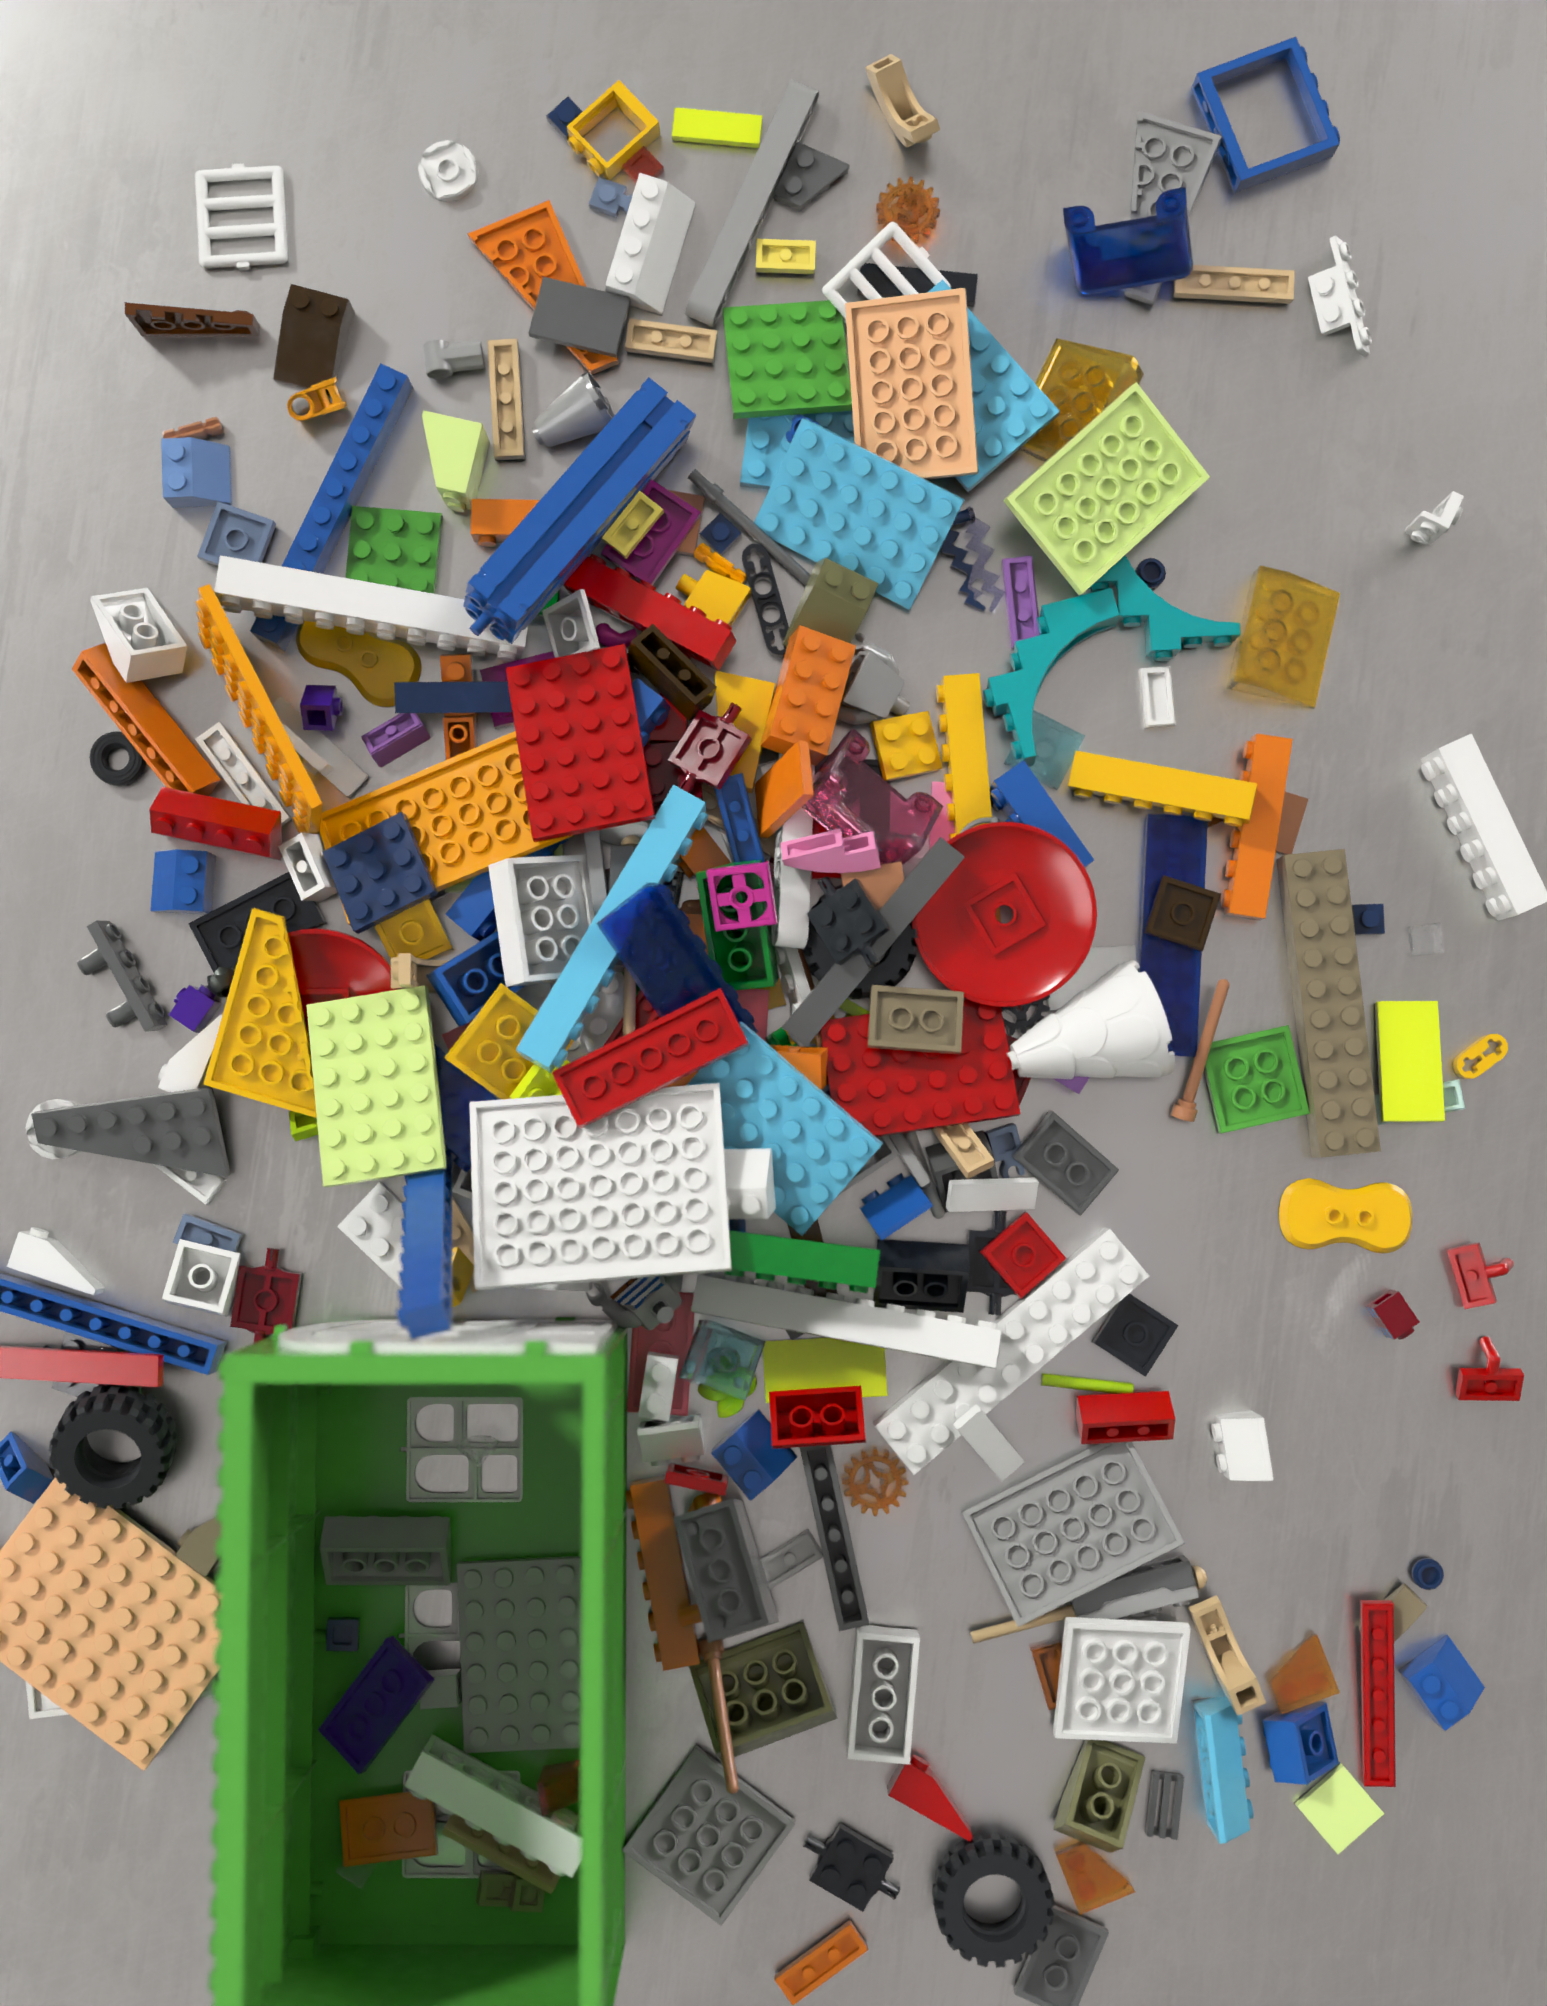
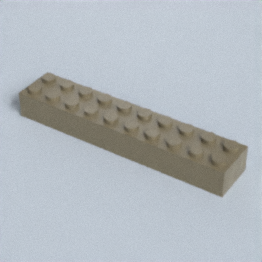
M1345 849L1283 855L1276 859L1301 1075L1310 1114H1306L1311 1158L1381 1152Z

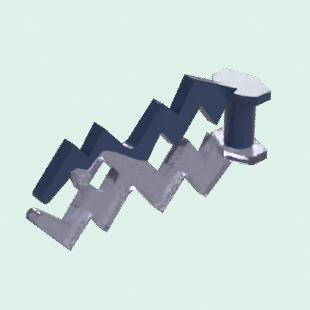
M969 506L965 510L959 511L952 527L969 521L971 525L965 532L974 535L966 545V548L980 555L973 565L962 562L968 551L952 545L960 533L951 529L943 543L941 553L955 556L950 566L967 574L966 580L959 589V592L968 594L964 603L985 611L986 607L976 600L983 592L971 587L975 579L978 578L985 581L981 590L995 595L989 611L992 612L1005 591L993 586L1000 576L984 569L985 563L995 549L980 541L991 527L976 518L973 508Z

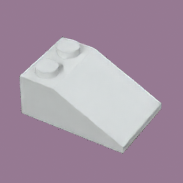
M148 588L91 596V604L113 664L126 683L183 672L187 645Z

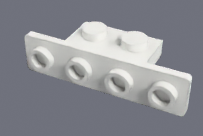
M1337 236L1330 238L1336 266L1308 277L1321 334L1325 336L1351 326L1356 349L1360 354L1366 356L1370 354L1368 345L1372 344V338L1368 327H1364L1362 316H1365V309L1361 299H1357L1355 288L1358 287V280L1353 270L1350 271L1348 260L1352 258L1351 251L1347 242L1343 243Z
M279 697L272 706L293 747L304 758L302 761L303 766L313 775L319 771L343 794L351 797L368 778V775L320 731L303 730L301 714L284 698Z

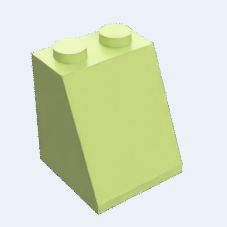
M423 410L422 419L436 488L449 509L457 512H465V509L471 510V500L477 499L490 445L482 423Z

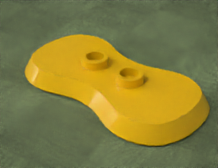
M304 620L303 624H300L298 628L296 645L301 656L314 666L337 671L346 676L356 686L361 695L374 705L381 707L395 706L394 682H418L422 669L421 660L417 652L403 641L381 639L377 637L376 633L365 631L364 635L351 634L346 632V628L334 626L332 630L316 627L315 622Z
M1306 1178L1291 1183L1285 1189L1279 1206V1223L1283 1236L1287 1241L1302 1249H1318L1334 1243H1351L1369 1251L1383 1254L1394 1252L1406 1244L1412 1230L1413 1211L1408 1195L1404 1190L1391 1183L1379 1182L1357 1189H1342L1321 1180Z

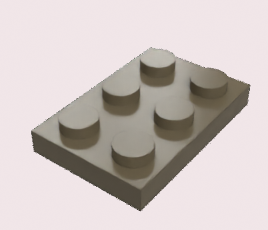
M872 985L867 1048L960 1055L964 992Z

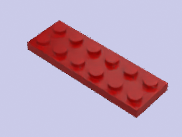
M721 988L552 1071V1074L577 1127L582 1129L748 1046L749 1043Z

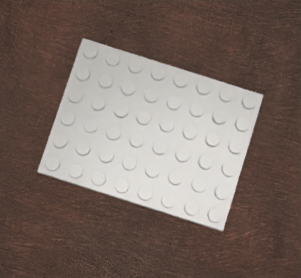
M719 1083L664 1087L582 1129L577 1127L563 1095L470 1102L474 1278L476 1290L732 1271Z

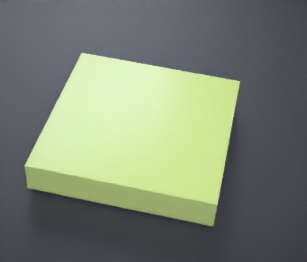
M1341 1763L1295 1803L1337 1854L1341 1853L1384 1815L1382 1810Z

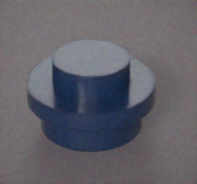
M1155 558L1144 559L1136 568L1137 575L1149 588L1158 587L1166 576L1164 565Z
M1423 1558L1414 1564L1412 1578L1420 1588L1432 1590L1437 1588L1443 1581L1444 1572L1437 1561L1431 1558Z

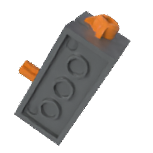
M704 1493L696 1496L687 1513L673 1517L697 1601L696 1604L677 1609L681 1627L684 1628L703 1622L707 1640L710 1643L779 1622L743 1501L734 1498L722 1501L720 1495L713 1493Z

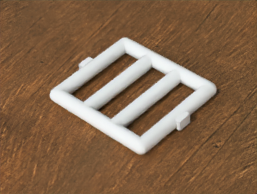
M244 163L232 164V168L197 171L195 174L200 266L205 269L237 267L239 271L251 270V266L286 263L288 260L284 173L282 167L278 165L245 167ZM272 178L273 194L208 198V182ZM273 207L274 223L210 227L209 211ZM275 236L276 252L211 256L210 240Z
M890 222L823 287L822 292L845 319V303L847 302L837 290L848 279L856 285L868 300L883 298L859 272V269L872 258L903 295L919 294L880 250L892 237L934 285H937L943 279L950 288L951 286L929 261L928 257L930 255L923 247L919 249L896 222Z

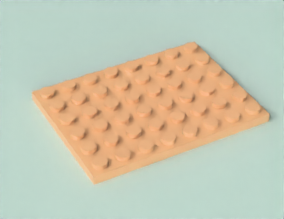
M54 1478L0 1550V1662L145 1771L219 1672V1666L214 1664V1651L216 1645L220 1644V1630L215 1629V1613L217 1608H220V1594H216L214 1580L208 1576L204 1577L175 1556L177 1552L120 1509H114L113 1505H107L106 1509L98 1508L96 1503L90 1501L88 1504L79 1501L80 1497L74 1494L71 1496L64 1490L66 1487L64 1482L60 1484Z

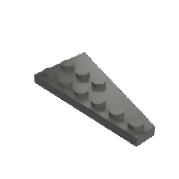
M212 1087L40 1110L31 1114L38 1144L222 1177L230 1175Z

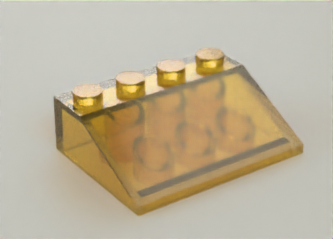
M1056 338L1035 384L1058 408L1060 413L1059 416L1019 450L1046 462L1135 382L1138 385L1140 384L1144 373L1133 355Z
M1260 565L1251 577L1240 626L1241 635L1237 639L1226 689L1314 709L1340 593L1293 573Z

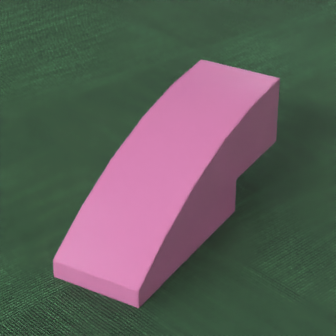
M835 829L781 843L783 864L797 869L825 873H849L881 868L873 831L843 838L841 830Z

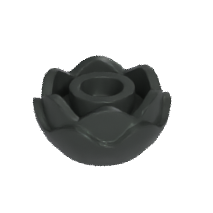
M232 965L230 968L220 967L213 975L207 976L208 985L206 986L208 990L216 996L227 997L236 966Z

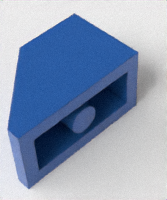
M12 1431L0 1442V1479L5 1490L34 1504L53 1481V1476L46 1462Z

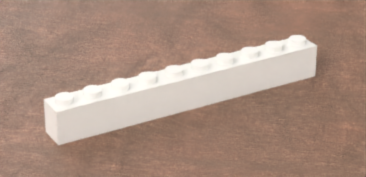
M719 1272L707 1273L706 1276L698 1275L691 1307V1311L694 1313L993 1369L997 1367L1002 1330L996 1329V1323L978 1320V1326L965 1324L966 1318L948 1315L947 1320L935 1318V1312L917 1309V1314H910L904 1312L905 1307L887 1304L886 1309L874 1307L875 1301L857 1298L856 1303L844 1301L845 1296L826 1293V1298L814 1296V1290L796 1287V1292L784 1290L785 1285L774 1282H766V1287L754 1285L755 1279L737 1277L736 1281L725 1280V1275Z

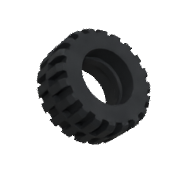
M843 885L836 886V890L841 889ZM825 894L819 898V901L811 908V910L822 903L824 898H826ZM809 919L808 940L803 953L811 974L820 981L835 964V960ZM912 921L888 948L880 963L876 964V967L867 973L848 997H851V999H870L872 985L896 986L902 981L911 969L918 950L915 938H918L917 930L912 928Z
M105 1385L94 1387L91 1393L90 1391L81 1393L76 1401H72L68 1405L53 1432L49 1445V1452L51 1453L49 1458L50 1466L52 1469H57L54 1476L58 1483L64 1482L66 1484L65 1491L71 1496L74 1494L80 1497L79 1501L88 1504L90 1501L96 1503V1507L105 1509L107 1505H113L114 1509L125 1508L128 1502L130 1505H136L141 1503L144 1497H150L156 1492L158 1486L162 1485L174 1458L177 1433L174 1431L176 1425L171 1416L166 1417L168 1409L163 1403L157 1405L154 1402L155 1396L150 1393L146 1395L139 1393L140 1388L130 1386V1389H124L123 1385H111L110 1389H106ZM106 1429L121 1432L136 1443L141 1457L123 1463L106 1460L92 1449L87 1435L94 1431Z
M989 1833V1839H982L981 1834H976L972 1837L973 1842L966 1844L964 1840L955 1844L957 1851L954 1854L948 1851L943 1857V1867L938 1866L935 1873L936 1883L933 1884L932 1888L934 1910L942 1935L946 1936L947 1943L953 1950H960L962 1958L971 1961L975 1957L977 1964L984 1967L988 1966L989 1961L995 1962L996 1968L1006 1967L1005 1961L1013 1959L1014 1964L1023 1961L1022 1954L1028 1952L1032 1955L1038 1950L1036 1944L1038 1939L1045 1941L1049 1934L1047 1925H1051L1054 1918L1052 1907L1055 1905L1054 1895L1043 1864L1038 1856L1035 1857L1032 1850L1027 1845H1018L1016 1838L1008 1835L1005 1840L1000 1839L999 1833ZM988 1875H1002L1011 1878L1017 1882L1022 1893L1020 1905L1014 1914L999 1923L979 1922L970 1917L964 1907V1897L969 1887L978 1879Z

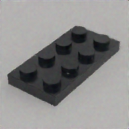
M289 872L188 923L213 973L220 967L230 968L232 965H237L253 908L285 917L288 933L302 929H313L325 923L315 901L301 900Z

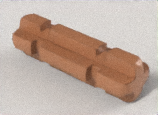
M217 417L206 419L205 423L198 421L180 426L177 431L174 428L163 432V438L192 437L202 440L208 438L207 435L210 434L212 437L222 434L223 429L220 420Z

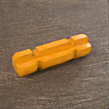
M700 543L694 551V557L701 563L706 562V566L715 573L744 584L747 579L745 572L739 568L735 569L734 564L716 551L713 553L712 548L705 543Z

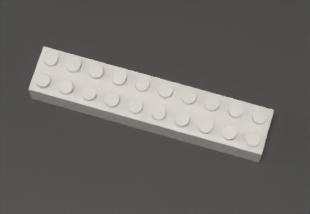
M221 555L219 559L214 593L221 606H223V610L227 612L241 613L242 610L253 611L254 616L265 619H272V616L276 615L285 617V621L289 623L303 624V620L315 622L316 627L329 630L334 629V626L344 627L346 632L356 635H364L365 631L377 633L378 638L385 640H395V637L407 638V642L414 645L422 646L425 645V642L435 643L437 648L454 651L455 647L467 649V653L476 656H485V652L497 654L498 659L505 661H515V658L521 659L525 648L528 626L520 632L519 637L512 644L505 639L500 640L490 631L491 624L479 636L473 634L470 627L476 620L467 614L465 607H463L464 599Z
M1104 1227L1055 1268L1027 1295L1017 1300L992 1322L997 1324L996 1329L1002 1330L996 1369L946 1360L873 1422L874 1427L915 1475L961 1436L960 1432L953 1425L955 1421L975 1404L986 1415L1145 1281L1149 1275L1111 1229Z

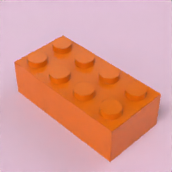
M799 625L788 641L762 736L761 747L784 755L798 740H802L809 744L812 765L817 766L827 756L856 645Z

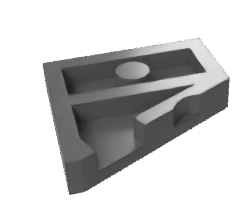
M797 142L774 192V199L801 211L811 203L815 196L825 192L829 185L841 175L845 176L849 171V164Z

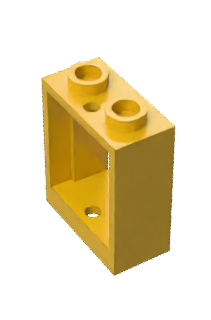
M620 80L615 82L566 126L569 136L567 141L572 150L578 155L582 153L589 160L587 163L591 170L597 176L602 174L607 180L614 178L660 136L659 121ZM618 107L641 132L613 158L606 162L583 137Z

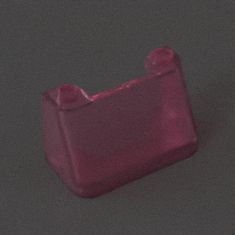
M853 728L843 737L812 779L814 796L802 808L826 830L840 829L843 838L873 831L880 865L901 861L903 865L921 851L943 805L928 793L916 792L907 799L863 762L870 752V746L868 741Z

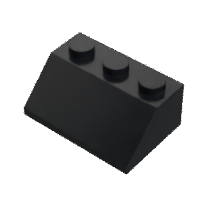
M877 1239L876 1249L880 1250L876 1287L873 1288L874 1307L886 1308L887 1304H894L912 1310L964 1312L970 1273L969 1245Z

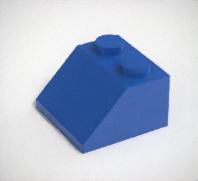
M180 849L155 852L151 912L199 915L211 912L216 855L208 851Z
M902 1173L898 1174L886 1182L889 1188L879 1194L877 1190H874L861 1199L864 1205L859 1207V1209L881 1240H884L933 1207L928 1197L910 1174L905 1177Z
M759 1409L711 1450L714 1458L750 1501L772 1484L798 1457L791 1448L772 1449L771 1423Z
M1448 1635L1398 1670L1432 1720L1444 1731L1472 1711L1485 1688Z
M1327 1702L1279 1710L1263 1720V1732L1267 1740L1270 1767L1273 1770L1275 1782L1308 1785L1339 1764Z

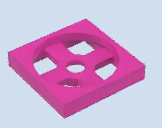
M769 862L712 868L706 871L715 931L776 925L778 923ZM753 872L764 881L765 888L751 890L746 885L745 873ZM732 874L734 888L731 892L717 894L720 880L725 875ZM740 891L745 892L748 896L747 901L744 903H740L736 899V894ZM767 901L766 911L759 918L752 920L750 906L753 902ZM732 905L737 909L739 921L727 917L721 911L720 906Z

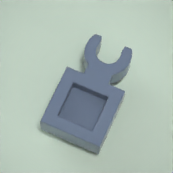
M598 177L589 201V208L614 217L618 216L620 210L625 211L627 215L633 194L627 196L626 186Z
M1010 1123L985 1131L984 1133L993 1152L995 1162L1002 1161L999 1168L1001 1177L1010 1178L1008 1170L1011 1166L1016 1167L1019 1175H1024L1025 1168L1012 1157L1021 1146L1016 1124Z

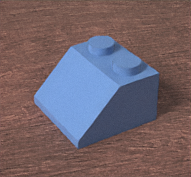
M192 437L161 439L163 498L172 508L216 506L217 501L232 505L229 445Z

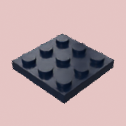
M403 812L322 852L353 932L357 934L438 894L408 818Z

